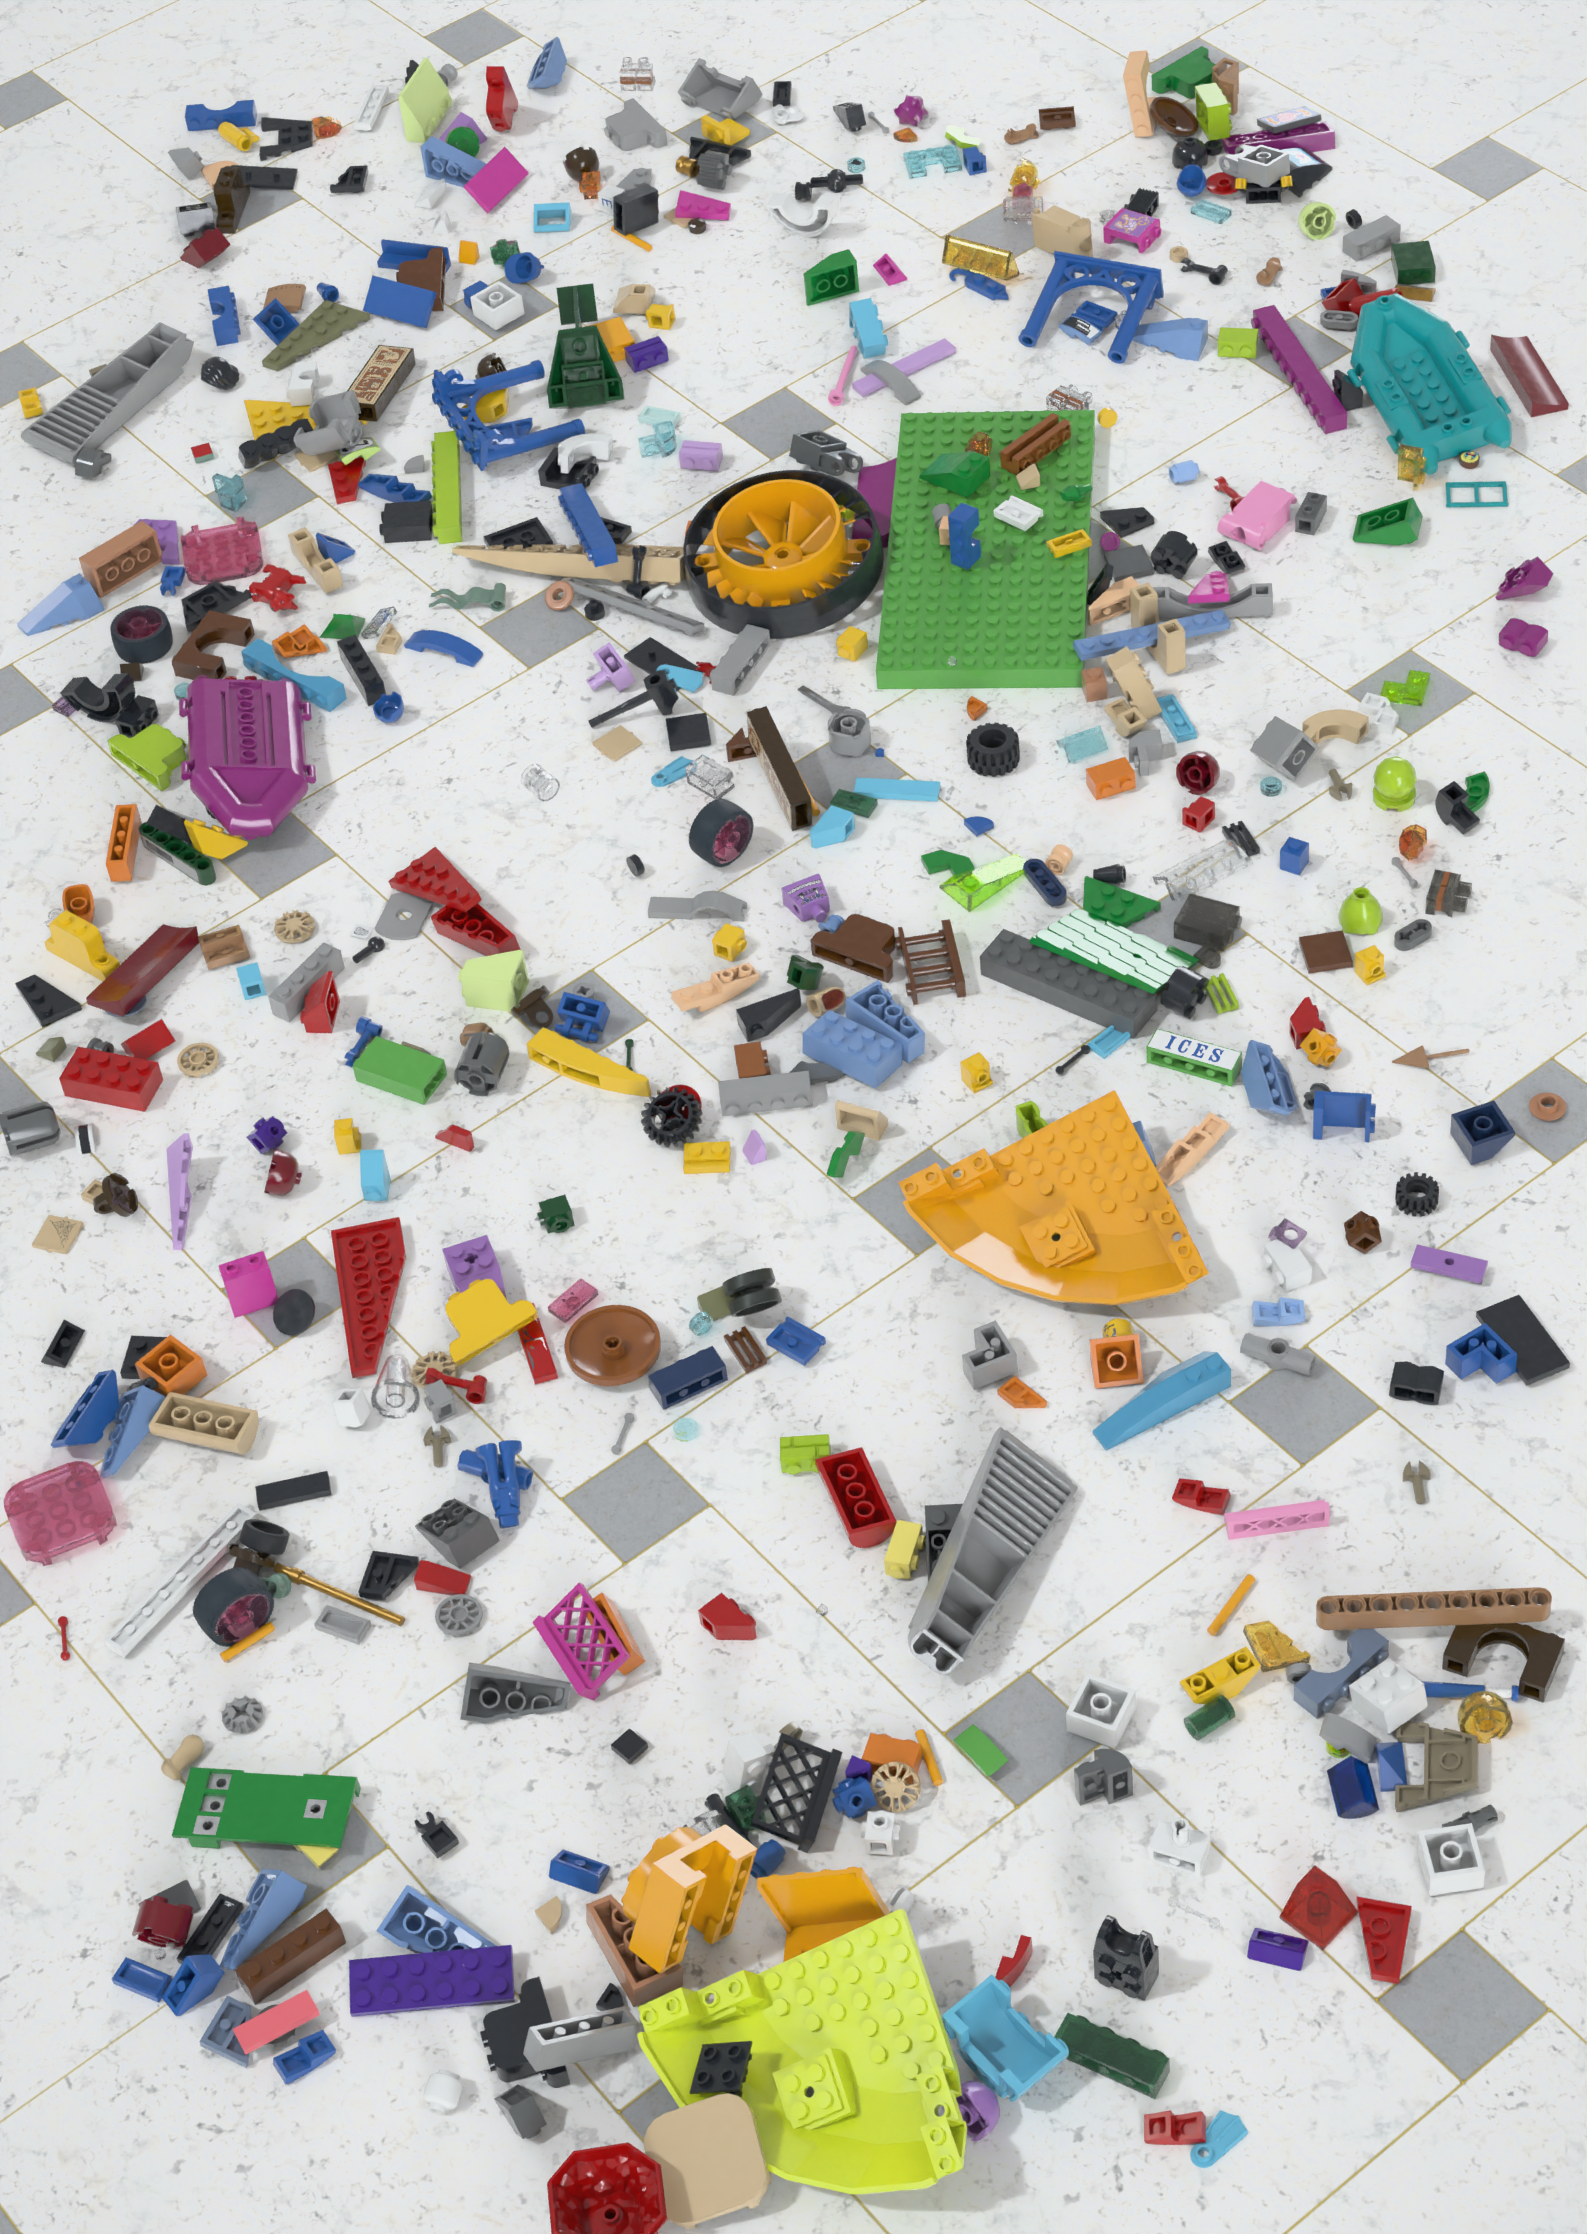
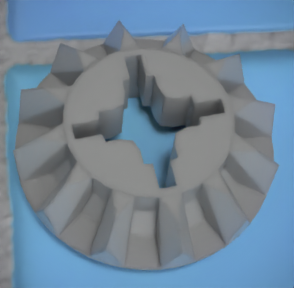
M246 1695L241 1699L235 1697L234 1701L226 1703L225 1710L221 1711L223 1725L233 1733H245L253 1730L258 1726L263 1717L261 1704L255 1698L250 1699ZM244 1710L246 1711L247 1716L240 1715L239 1717L236 1712H243Z

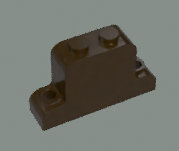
M231 166L221 168L214 185V197L218 210L216 227L219 228L222 234L236 233L250 195L249 185L243 183L240 168H232Z

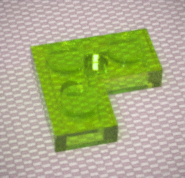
M1409 670L1406 683L1384 681L1380 696L1387 697L1389 702L1422 707L1430 681V673Z

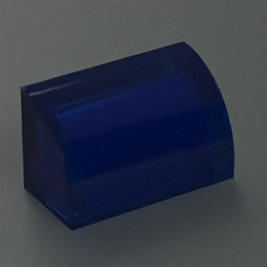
M1349 1756L1327 1770L1338 1817L1356 1819L1369 1816L1380 1810L1367 1763Z

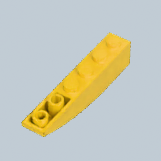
M543 1027L526 1044L530 1060L567 1078L603 1090L644 1097L651 1095L649 1079L646 1076L635 1073L626 1066H621L611 1061L608 1057H603L571 1039L568 1040L555 1031H550Z

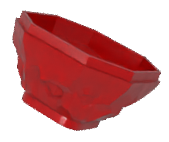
M628 2142L573 2151L547 2182L551 2234H658V2231L667 2221L661 2165Z

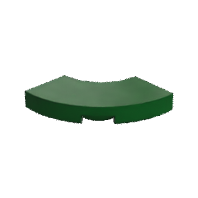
M1485 771L1465 778L1466 792L1469 794L1466 806L1473 813L1486 803L1489 796L1490 782Z

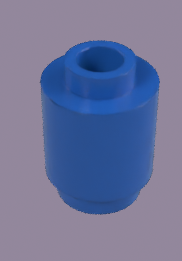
M770 1839L758 1848L750 1872L754 1878L768 1877L780 1866L786 1855L782 1845Z

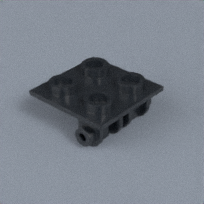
M753 2042L702 2044L689 2093L725 2092L742 2097V2083L746 2082L748 2063L752 2059L750 2052Z

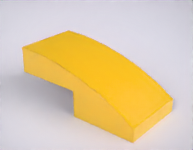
M36 387L18 391L25 418L43 414Z

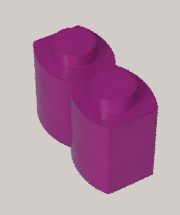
M1511 618L1499 632V645L1512 651L1518 650L1520 653L1530 657H1536L1548 642L1547 629L1535 624L1529 625L1527 622L1517 618Z

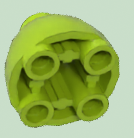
M1358 887L1343 901L1338 919L1343 932L1346 934L1373 935L1378 932V928L1382 924L1383 913L1380 903L1365 887Z

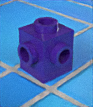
M274 1116L267 1119L262 1117L253 1125L255 1129L246 1138L262 1154L271 1148L273 1150L278 1148L284 1142L282 1138L288 1132L284 1129L283 1123Z

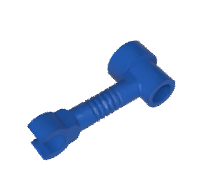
M364 1016L359 1018L356 1025V1033L362 1034L354 1048L346 1053L344 1058L348 1059L345 1065L353 1067L355 1060L360 1057V1053L372 1036L380 1037L383 1030L382 1025L374 1023L371 1019Z

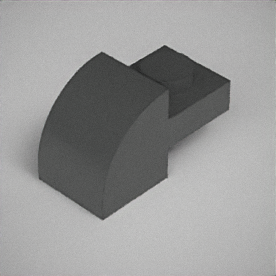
M84 448L77 457L75 475L93 478L101 474V466L111 462V454L105 453L101 449L91 450Z

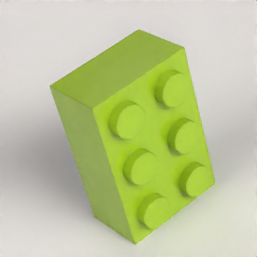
M1216 83L1195 86L1196 118L1207 139L1211 141L1229 138L1230 130H1232V122L1229 119L1231 104L1227 102L1222 89H1219Z

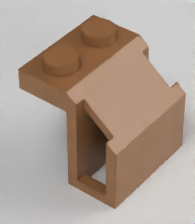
M1224 57L1212 67V83H1216L1219 89H1222L1227 102L1231 104L1230 114L1234 116L1238 112L1239 62Z

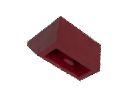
M218 227L213 231L208 229L199 239L195 238L183 249L184 254L180 259L200 269L223 253L231 244Z

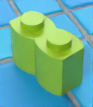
M1033 1101L1016 1105L1017 1131L1022 1138L1048 1125L1040 1117V1110Z

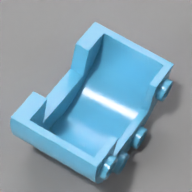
M992 1974L942 2015L945 2030L951 2040L956 2038L957 2046L959 2047L957 2051L965 2063L994 2093L1002 2098H1005L1007 2095L1010 2096L1009 2100L1011 2102L1019 2099L1069 2055V2049L1060 2038L1056 2039L1050 2032L1046 2036L1040 2031L1036 2032L1030 2026L1028 2018L1022 2012L1017 2013L1011 2007V1990L1003 1980L998 1981Z

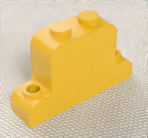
M64 910L49 923L51 937L44 942L47 951L101 981H104L120 966L119 961L106 951L100 931L93 924L67 910Z
M477 1279L468 1286L469 1289L466 1291L452 1294L448 1298L449 1301L445 1306V1311L449 1322L459 1336L449 1344L450 1357L458 1368L537 1319L538 1313L532 1303L521 1299L512 1305L509 1304L497 1284L491 1279H484L482 1281Z

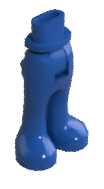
M519 1440L499 1442V1451L505 1477L504 1482L501 1481L499 1474L497 1445L495 1443H488L476 1448L477 1457L482 1459L486 1466L490 1499L495 1511V1518L499 1519L501 1529L519 1526L518 1515L521 1514L519 1510L520 1489L515 1468V1456L522 1451V1442Z

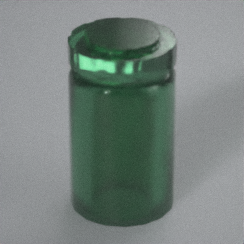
M1219 1695L1185 1717L1183 1721L1189 1734L1199 1741L1227 1723L1228 1720L1230 1721L1235 1718V1711L1228 1699L1223 1695Z

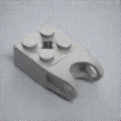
M1240 145L1235 149V155L1225 154L1221 156L1219 166L1223 172L1237 178H1245L1248 183L1269 187L1274 182L1281 180V177L1290 173V155L1288 152L1264 145L1257 147ZM1224 159L1229 162L1230 168L1225 166Z

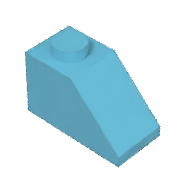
M361 1150L360 1172L364 1200L387 1201L391 1178L384 1150Z

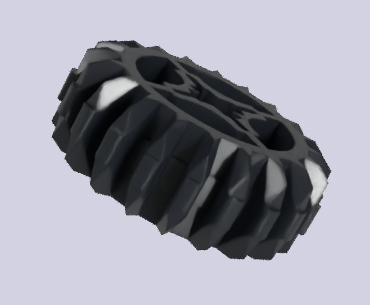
M676 1086L672 1092L666 1087L663 1094L660 1090H657L658 1096L656 1098L650 1095L651 1103L644 1102V1107L647 1110L641 1111V1115L644 1117L641 1119V1123L645 1126L643 1130L645 1134H649V1139L651 1141L655 1140L659 1146L664 1142L667 1148H669L671 1143H673L674 1147H678L679 1141H682L683 1144L687 1143V1137L694 1139L692 1132H699L700 1129L697 1125L702 1124L700 1116L703 1114L699 1108L700 1104L695 1100L694 1095H688L685 1089L680 1092ZM683 1106L689 1109L688 1119H684L682 1115ZM656 1115L662 1119L660 1129L655 1126Z

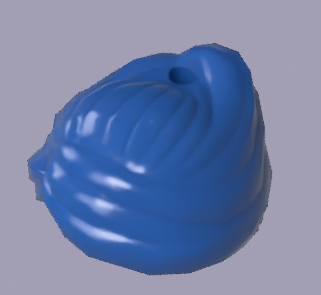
M1187 165L1180 172L1176 185L1183 195L1195 197L1203 192L1207 179L1201 167L1198 165Z

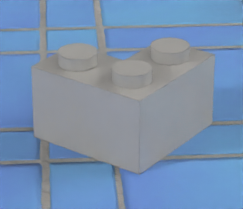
M996 1320L975 1328L976 1350L962 1355L963 1372L972 1388L976 1390L1018 1373L1017 1354Z

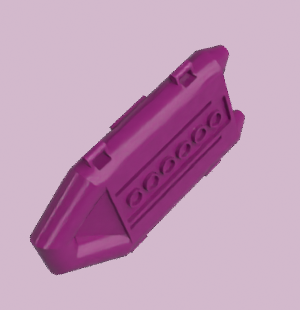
M199 675L190 683L187 688V698L179 700V715L181 717L187 716L189 747V761L181 762V778L183 780L190 779L191 791L231 836H241L246 840H253L257 837H269L307 794L308 782L310 784L316 782L315 766L306 763L303 719L305 721L312 719L311 704L302 702L300 688L285 677L278 681L210 679L206 675Z

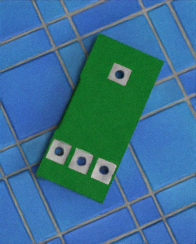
M191 1767L172 1837L187 1838L192 1847L220 1849L221 1841L341 1848L354 1793L356 1797H359L361 1787L357 1777L317 1774L296 1776L245 1773L244 1770ZM315 1807L321 1808L318 1813H312L311 1811Z

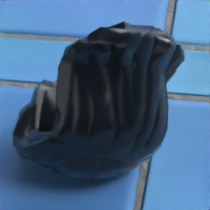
M222 357L209 358L201 368V380L221 390L235 387L240 379L237 367L229 364Z

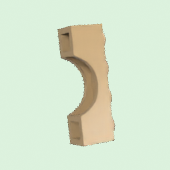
M306 527L288 534L292 553L325 594L343 587L339 567L331 558L326 560L323 558L314 537Z

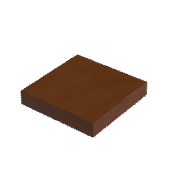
M1343 930L1299 937V945L1309 974L1353 967V960Z

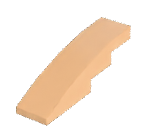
M1209 1112L1198 1127L1194 1125L1183 1140L1178 1139L1156 1166L1163 1183L1170 1187L1191 1170L1230 1127L1229 1123Z

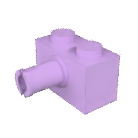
M610 642L593 653L601 667V671L586 680L593 691L605 682L611 681L618 692L636 681L628 666Z

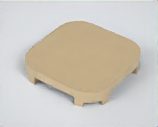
M729 2093L712 2096L664 2113L654 2119L647 2128L644 2137L645 2154L661 2165L667 2219L674 2225L684 2227L685 2229L697 2228L696 2224L747 2206L752 2209L761 2204L759 2201L766 2193L768 2185L771 2184V2172L767 2169L755 2122L757 2118L753 2109L739 2096Z

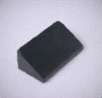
M64 1319L44 1354L41 1363L65 1368L85 1330Z

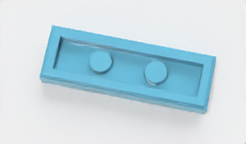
M1174 694L1156 698L1162 709V712L1159 714L1177 743L1197 738V731Z

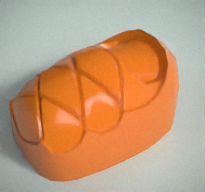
M78 884L65 888L62 896L64 910L92 924L95 906L89 886Z

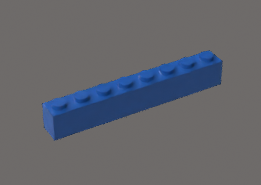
M583 484L559 488V505L562 507L568 523L570 522L580 546L582 545L584 553L587 554L588 561H592L595 567L618 562L615 543Z

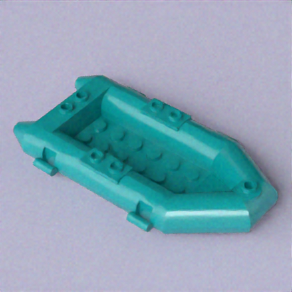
M1397 293L1389 296H1380L1376 300L1361 306L1350 360L1353 369H1349L1347 374L1356 387L1363 386L1390 430L1392 435H1389L1386 440L1395 454L1403 452L1410 466L1428 475H1432L1438 470V462L1461 455L1465 451H1472L1489 444L1502 449L1509 447L1512 441V423L1507 415L1510 414L1511 409L1502 396L1495 397L1466 350L1470 344L1463 332L1459 330L1455 333L1449 322Z

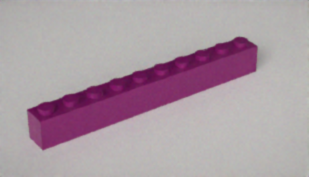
M1271 305L1253 310V318H1251L1252 328L1258 329L1259 339L1263 340L1267 351L1271 352L1274 361H1277L1281 372L1285 373L1288 382L1293 385L1295 393L1299 394L1303 405L1307 406L1310 415L1315 418L1317 426L1321 427L1325 434L1347 429V411L1276 306Z

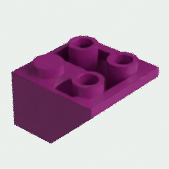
M1538 556L1532 560L1527 559L1519 567H1513L1506 572L1505 579L1498 587L1499 591L1495 598L1503 600L1534 594L1548 586L1554 573Z

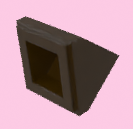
M141 663L120 664L121 674L129 673L134 681H142L144 666Z

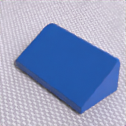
M562 1849L550 1862L549 1878L596 1894L604 1882L610 1866Z

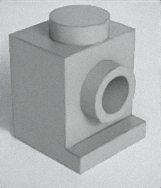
M442 1379L424 1387V1393L426 1394L424 1403L427 1409L432 1411L435 1423L457 1414L454 1398Z

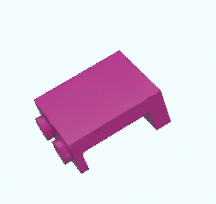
M264 1251L218 1266L235 1318L273 1306L279 1299Z

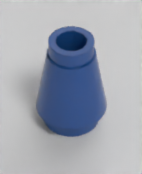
M323 282L317 285V291L324 301H337L339 292L335 286Z

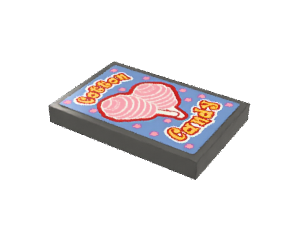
M1302 106L1257 119V125L1276 134L1319 122L1322 118L1320 113Z

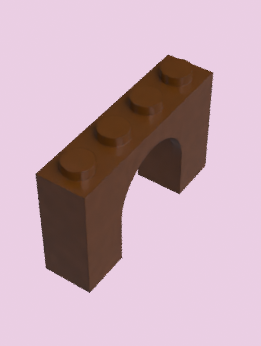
M209 610L205 617L201 619L196 629L192 631L190 637L182 645L178 653L173 657L172 666L175 676L195 680L199 675H206L210 679H223L227 673L223 657L205 654L202 651L216 643H229L246 647L255 635L251 619Z

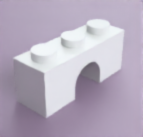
M317 361L295 363L293 370L290 372L291 379L288 380L289 388H286L287 399H290L291 406L311 405L316 397L314 387H318L320 379Z

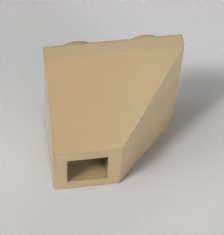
M631 284L619 288L613 313L646 314V310L653 303L656 293L655 288L650 284Z

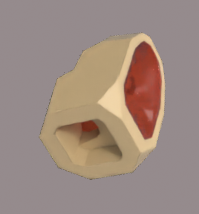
M828 987L807 996L806 1004L809 1012L814 1017L823 1016L828 1010L835 1011L839 1009L845 1002L846 994L840 987Z

